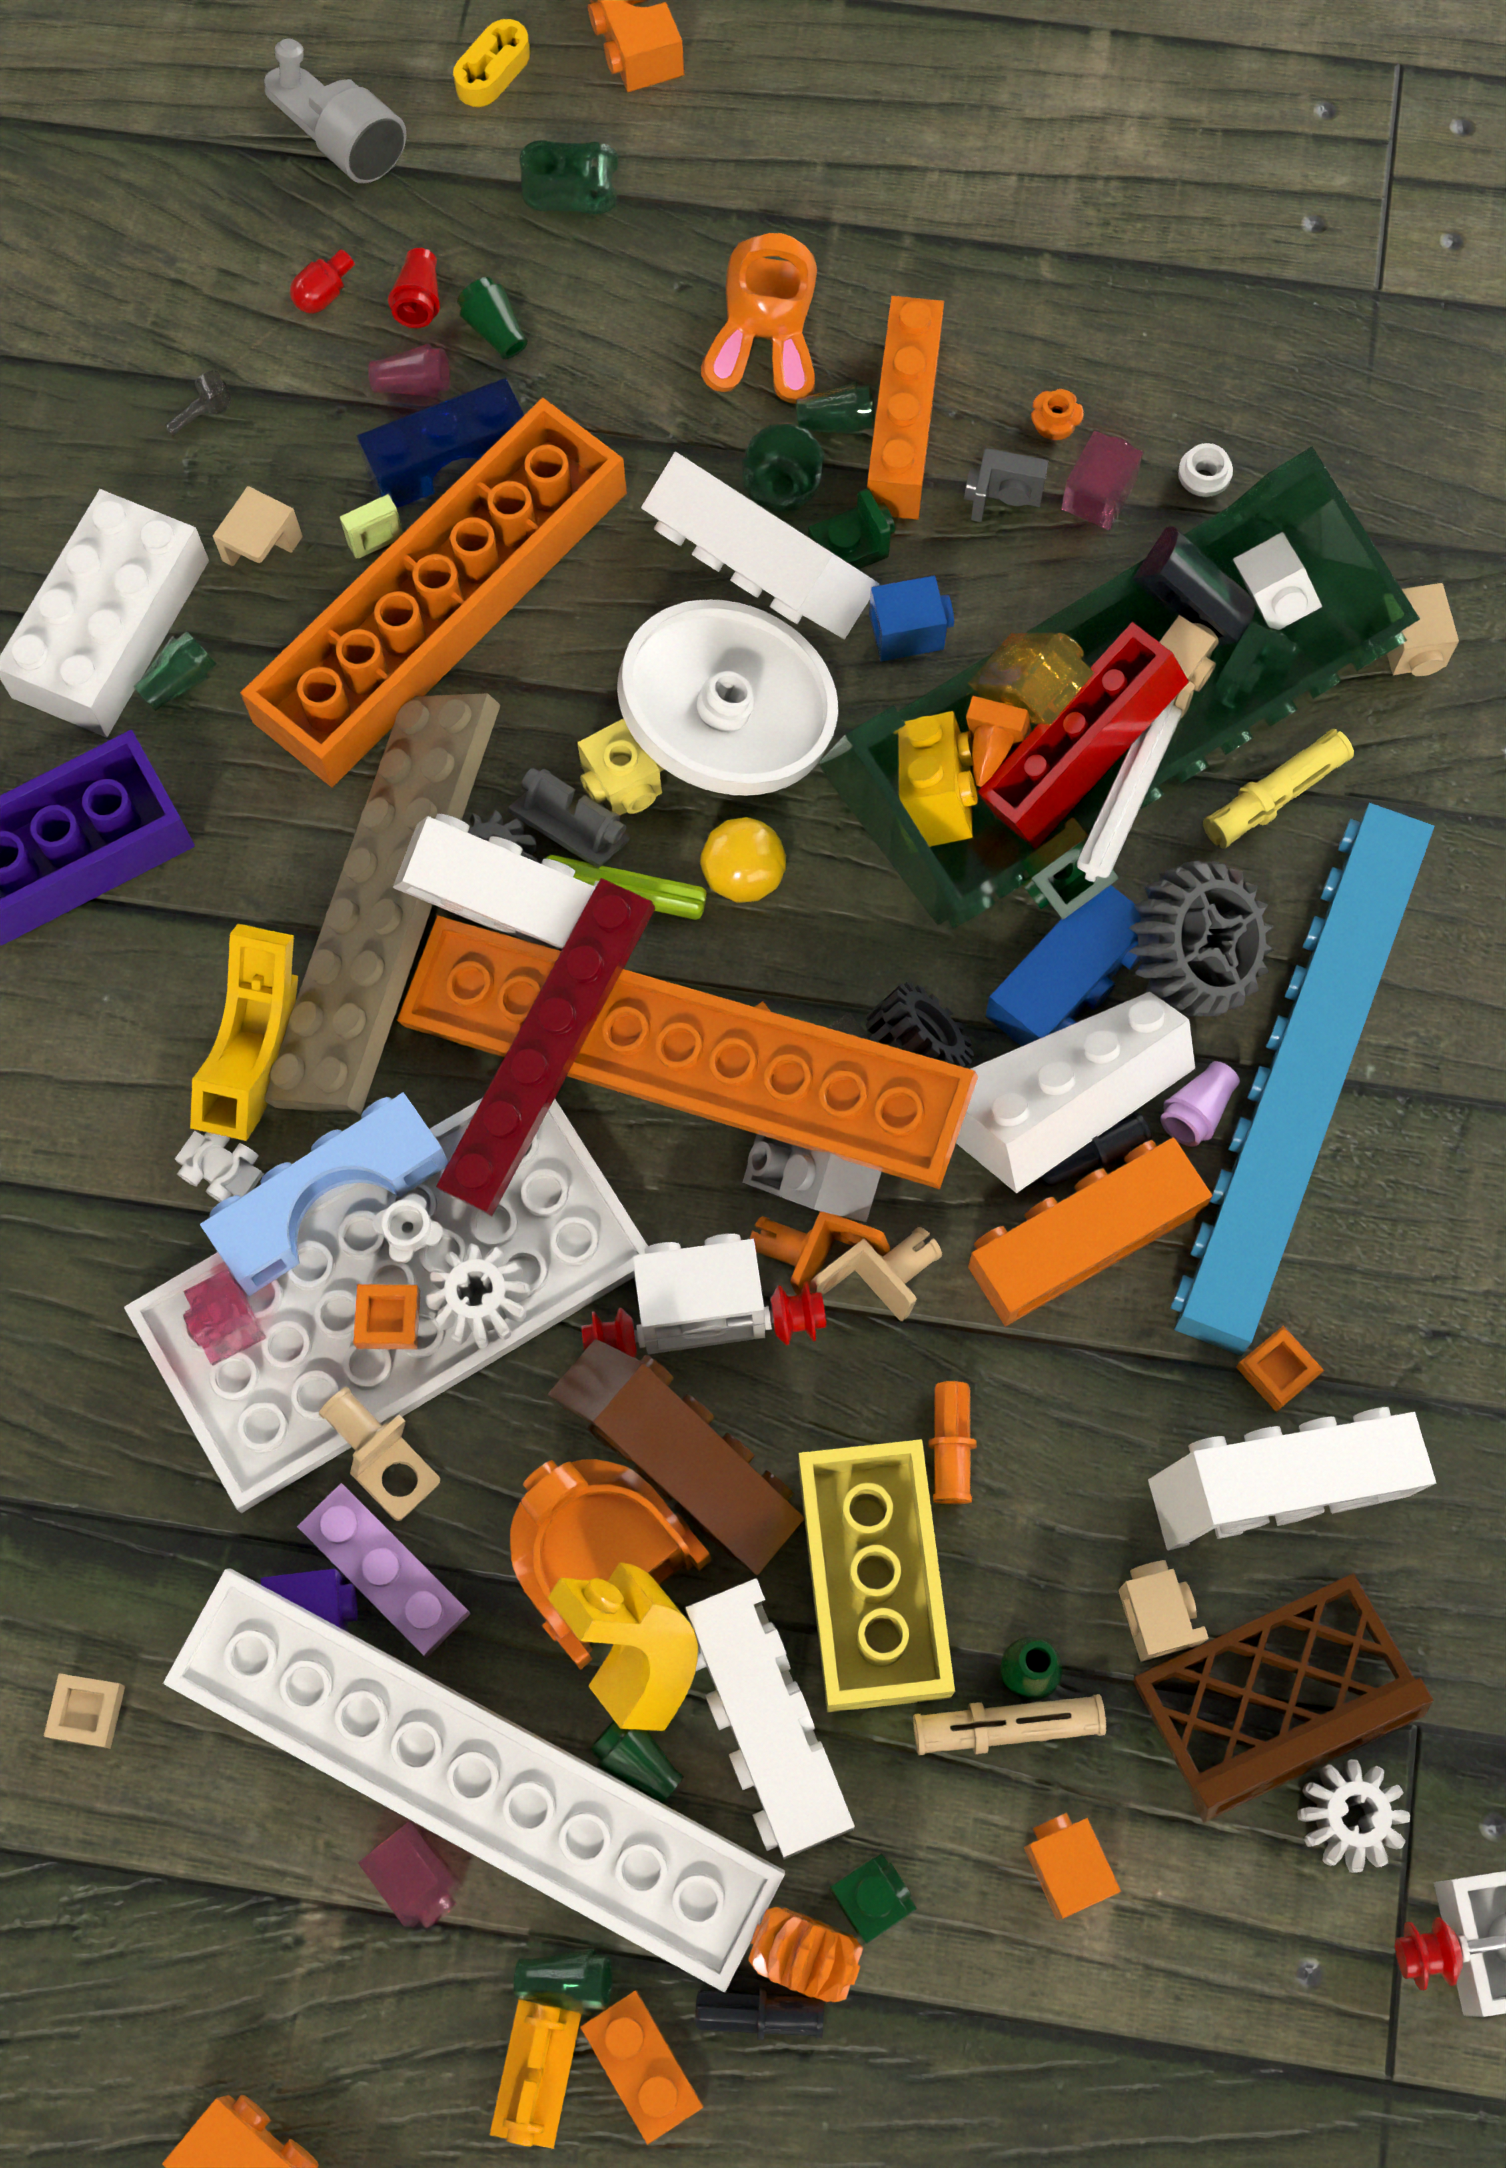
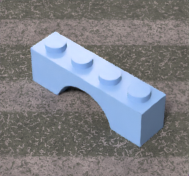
M404 1092L393 1099L385 1097L372 1103L362 1113L361 1120L344 1131L333 1130L326 1133L312 1145V1152L293 1164L286 1162L272 1168L262 1177L261 1185L242 1197L235 1195L221 1201L211 1210L210 1218L200 1224L237 1282L249 1297L300 1264L297 1237L301 1221L310 1206L326 1192L346 1184L367 1183L382 1187L401 1197L446 1168L448 1161L441 1145Z

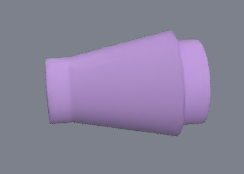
M1214 1061L1203 1073L1167 1099L1163 1106L1164 1113L1160 1118L1165 1131L1179 1143L1191 1147L1199 1145L1201 1141L1211 1139L1232 1092L1239 1085L1240 1080L1236 1072L1228 1065Z

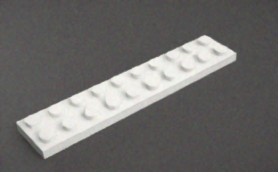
M231 1568L224 1570L163 1682L164 1685L724 1993L753 1938L757 1924L761 1923L766 1909H768L785 1875V1870Z

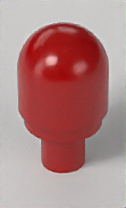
M340 249L327 262L320 258L315 262H310L291 282L290 297L294 305L299 310L310 314L324 310L340 295V290L344 287L341 278L355 266L352 258L343 249Z

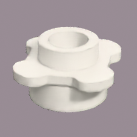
M408 1194L403 1200L394 1202L386 1210L379 1211L373 1219L375 1232L384 1235L390 1245L389 1255L392 1260L398 1263L409 1262L414 1252L426 1245L436 1246L443 1237L442 1226L438 1222L431 1220L426 1211L427 1202L419 1194ZM407 1223L413 1225V1230L410 1233H405L402 1230L403 1226Z

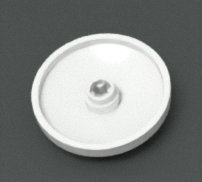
M712 599L695 600L680 603L660 611L648 619L634 634L619 670L617 692L621 713L629 731L640 747L657 764L674 776L694 786L717 793L744 796L760 795L774 792L796 783L805 777L820 761L837 724L838 699L832 676L818 652L799 632L787 623L765 611L742 603Z

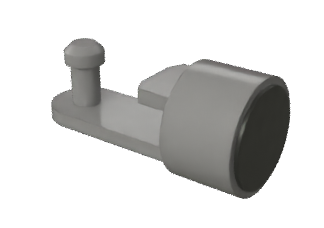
M284 39L278 42L275 46V57L279 62V67L271 70L265 76L266 96L316 141L319 150L353 181L369 183L384 176L396 164L405 146L406 127L402 119L368 89L357 86L351 79L338 80L324 86L312 74L300 68L304 54L303 46L293 39Z

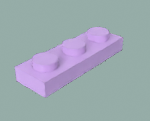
M342 1483L297 1526L426 1658L471 1614Z

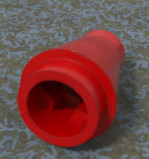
M413 248L407 252L405 263L388 296V304L393 317L397 322L409 328H423L429 325L440 310L436 276L437 259L427 249Z

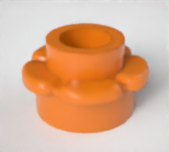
M1057 389L1052 392L1044 391L1033 401V408L1035 410L1031 414V419L1040 435L1050 440H1062L1069 437L1074 432L1076 426L1080 425L1084 415L1083 407L1076 403L1077 398L1073 393L1068 390ZM1060 409L1062 413H1054L1052 410Z

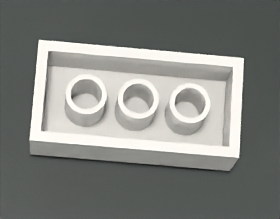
M99 489L0 655V680L11 698L94 733L108 737L209 562L196 527Z

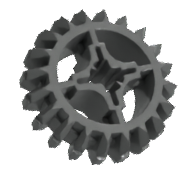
M1200 861L1184 862L1181 866H1177V868H1169L1165 872L1159 873V881H1154L1152 884L1145 886L1148 900H1142L1134 905L1141 916V921L1129 927V929L1138 934V945L1129 952L1140 956L1142 961L1135 974L1143 978H1150L1146 993L1151 992L1157 997H1161V1000L1175 1010H1178L1181 1014H1185V1016H1219L1221 1013H1227L1228 1009L1243 1006L1245 1004V996H1250L1252 993L1259 991L1256 977L1269 973V970L1262 961L1264 955L1274 951L1273 948L1266 944L1265 933L1274 926L1263 922L1262 914L1269 904L1259 900L1254 901L1258 885L1243 882V871H1237L1233 868L1227 869L1225 863L1219 864L1216 861L1202 863Z

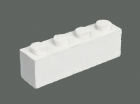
M437 814L435 819L427 816L416 825L392 888L508 936L562 951L599 881H595L594 886L573 878L575 870L561 862L543 859L540 864L521 856L522 847L509 840L491 836L489 841H485L468 833L470 827L468 824L449 815Z

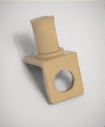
M917 1227L913 1230L911 1235L884 1256L879 1255L865 1239H862L812 1279L809 1287L810 1293L822 1292L823 1296L852 1272L856 1271L900 1321H903L910 1315L917 1300L905 1284L933 1261L941 1258L942 1251L934 1238L925 1245L923 1240L929 1237L930 1233L922 1227Z
M347 1386L338 1391L320 1409L319 1415L323 1419L325 1418L355 1450L350 1474L394 1520H402L438 1487L440 1477L401 1437L406 1421L400 1415L396 1416L390 1423L387 1422L381 1425L351 1394V1390ZM401 1463L408 1465L416 1473L417 1486L407 1496H392L383 1487L382 1475L393 1464Z

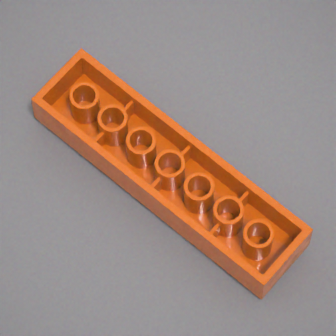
M542 397L240 692L252 722L333 788L393 728L400 708L415 696H425L627 494L623 458Z

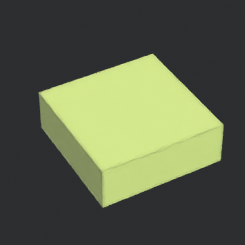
M389 494L340 516L348 546L356 559L395 542L403 534L397 508Z

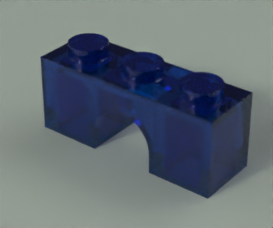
M504 378L359 434L357 439L366 471L378 497L381 498L389 494L395 507L399 508L434 494V476L442 467L450 462L462 458H474L478 461L524 416V413L507 378Z

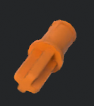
M941 1382L936 1384L934 1389V1438L929 1439L928 1447L934 1449L935 1494H933V1501L935 1503L967 1504L972 1502L970 1494V1450L976 1448V1440L970 1438V1387L964 1382Z

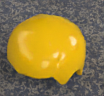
M744 817L726 820L710 832L700 855V865L709 887L714 892L736 903L754 902L761 900L776 890L786 871V854L781 839L773 829L762 821Z

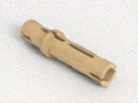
M1100 1694L1092 1697L1046 1702L1039 1701L984 1708L982 1702L969 1703L968 1710L928 1715L914 1714L913 1726L918 1755L973 1748L974 1754L988 1753L989 1746L1047 1741L1094 1734L1098 1736L1105 1735L1106 1717L1102 1697Z

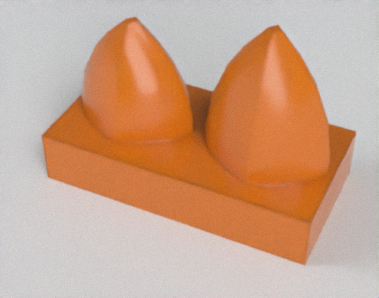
M972 696L966 719L973 740V775L976 785L981 787L1032 731L1028 710Z

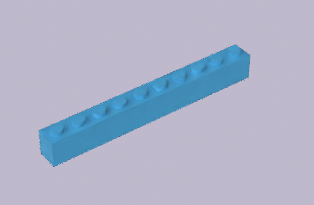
M1372 803L1368 804L1360 822L1353 819L1349 820L1338 847V851L1347 853L1342 870L1335 867L1331 868L1320 899L1330 902L1324 919L1314 916L1302 948L1312 951L1306 968L1296 965L1284 995L1285 998L1294 1001L1288 1018L1280 1015L1277 1016L1266 1044V1048L1275 1051L1270 1068L1259 1066L1247 1096L1248 1099L1257 1102L1251 1120L1240 1117L1228 1150L1238 1153L1232 1172L1221 1169L1212 1191L1213 1197L1210 1202L1219 1205L1212 1225L1202 1222L1194 1240L1190 1255L1200 1258L1193 1279L1183 1275L1170 1307L1180 1312L1174 1328L1175 1331L1240 1356L1243 1355L1252 1343L1435 827L1434 825Z

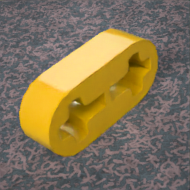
M501 19L493 22L457 61L454 66L453 76L456 93L464 104L472 107H483L491 104L526 66L530 59L529 37L526 28L520 22L512 19ZM499 45L503 46L500 51L498 49ZM484 75L486 76L485 81L480 80ZM469 79H472L473 82H472V83H468V80H469Z

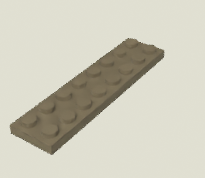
M488 693L415 696L398 711L290 1015L278 1058L271 1068V1080L265 1101L275 1108L361 1115L433 905L392 887L416 825L427 816L435 819L437 814H445L462 820L501 706Z

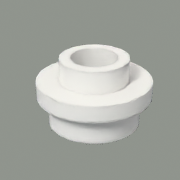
M1210 443L1200 444L1189 450L1182 457L1178 469L1179 480L1184 488L1192 494L1202 497L1215 496L1223 492L1228 487L1233 474L1232 463L1227 453L1221 447ZM1206 470L1209 471L1213 476H1205L1198 473L1197 471Z

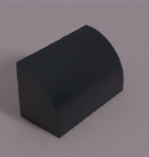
M1168 526L1164 529L1132 578L1134 582L1176 619L1180 615L1191 623H1199L1211 629L1218 638L1219 643L1217 646L1238 643L1248 628L1254 614V599L1173 526Z

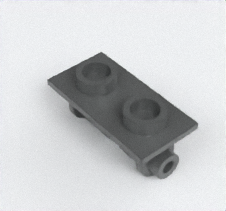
M531 768L521 783V787L527 791L507 809V812L598 869L620 850L630 838L624 834L626 825L619 822V814L610 812L585 795L578 800L577 804L574 803L572 799L575 789L551 775V772L547 769H542L539 772Z

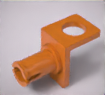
M822 1211L819 1212L813 1228L808 1233L779 1224L762 1216L755 1224L756 1228L761 1229V1234L752 1231L750 1239H754L756 1254L759 1253L795 1266L790 1284L796 1295L801 1294L804 1282L808 1281L810 1287L812 1279L820 1273L834 1239L851 1246H855L862 1239H865L881 1256L890 1251V1246L882 1231Z

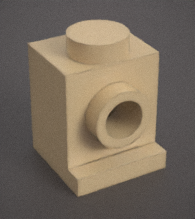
M1179 615L1160 640V643L1173 652L1189 681L1174 698L1173 705L1182 710V718L1188 711L1194 690L1199 692L1216 666V663L1210 660V657L1219 641L1216 634L1205 625L1191 623Z
M1166 1560L1148 1563L1130 1570L1133 1580L1126 1581L1118 1591L1140 1662L1194 1648L1209 1639L1205 1626L1197 1629L1192 1628L1190 1620L1197 1618L1192 1592L1187 1582L1178 1583L1174 1568L1168 1570Z

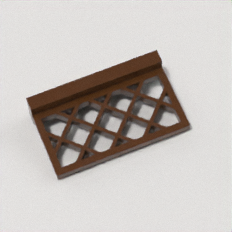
M1354 1573L1135 1676L1133 1680L1193 1795L1191 1800L1203 1823L1424 1717L1434 1701L1421 1677L1415 1680ZM1348 1595L1360 1616L1355 1636L1320 1625L1319 1622L1324 1605ZM1315 1610L1312 1622L1299 1618ZM1281 1625H1286L1309 1633L1300 1662L1264 1650L1271 1630ZM1365 1627L1374 1642L1362 1639ZM1261 1635L1257 1648L1244 1644ZM1315 1636L1351 1647L1343 1677L1307 1665ZM1226 1651H1231L1254 1659L1245 1689L1209 1677L1216 1656ZM1358 1651L1384 1658L1395 1680L1379 1688L1350 1680ZM1206 1661L1202 1674L1188 1670ZM1260 1662L1297 1674L1288 1704L1252 1692ZM1304 1676L1340 1688L1333 1710L1319 1715L1295 1706ZM1172 1677L1199 1685L1190 1715L1164 1707L1153 1686ZM1205 1688L1242 1700L1233 1731L1196 1718ZM1347 1691L1360 1695V1697L1344 1704ZM1248 1702L1285 1715L1279 1736L1264 1742L1239 1733ZM1291 1718L1306 1722L1288 1731ZM1172 1722L1186 1726L1182 1740ZM1193 1729L1229 1741L1224 1761L1200 1774L1186 1750ZM1236 1744L1250 1749L1232 1758Z

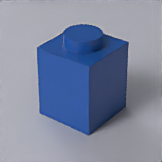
M935 575L871 587L869 616L880 661L944 650L947 628L954 627V614L949 595L940 596Z

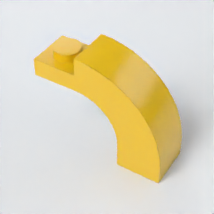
M237 924L230 933L228 984L224 1014L215 1044L204 1064L192 1078L190 1129L247 1141L259 1123L268 1105L265 1101V1096L271 1080V1068L278 1058L289 1018L296 1002L298 976L292 975L294 935Z
M619 1562L608 1581L599 1578H592L589 1581L560 1577L548 1599L578 1639L585 1642L613 1644L607 1658L589 1684V1688L620 1729L665 1731L684 1701L696 1671L698 1644L694 1629L652 1576L634 1565Z

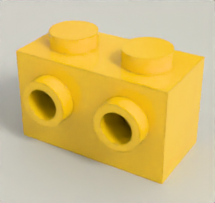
M953 711L923 716L898 723L899 803L917 849L973 838L972 806L977 805V791L970 770V766L973 765V740L970 732H960Z

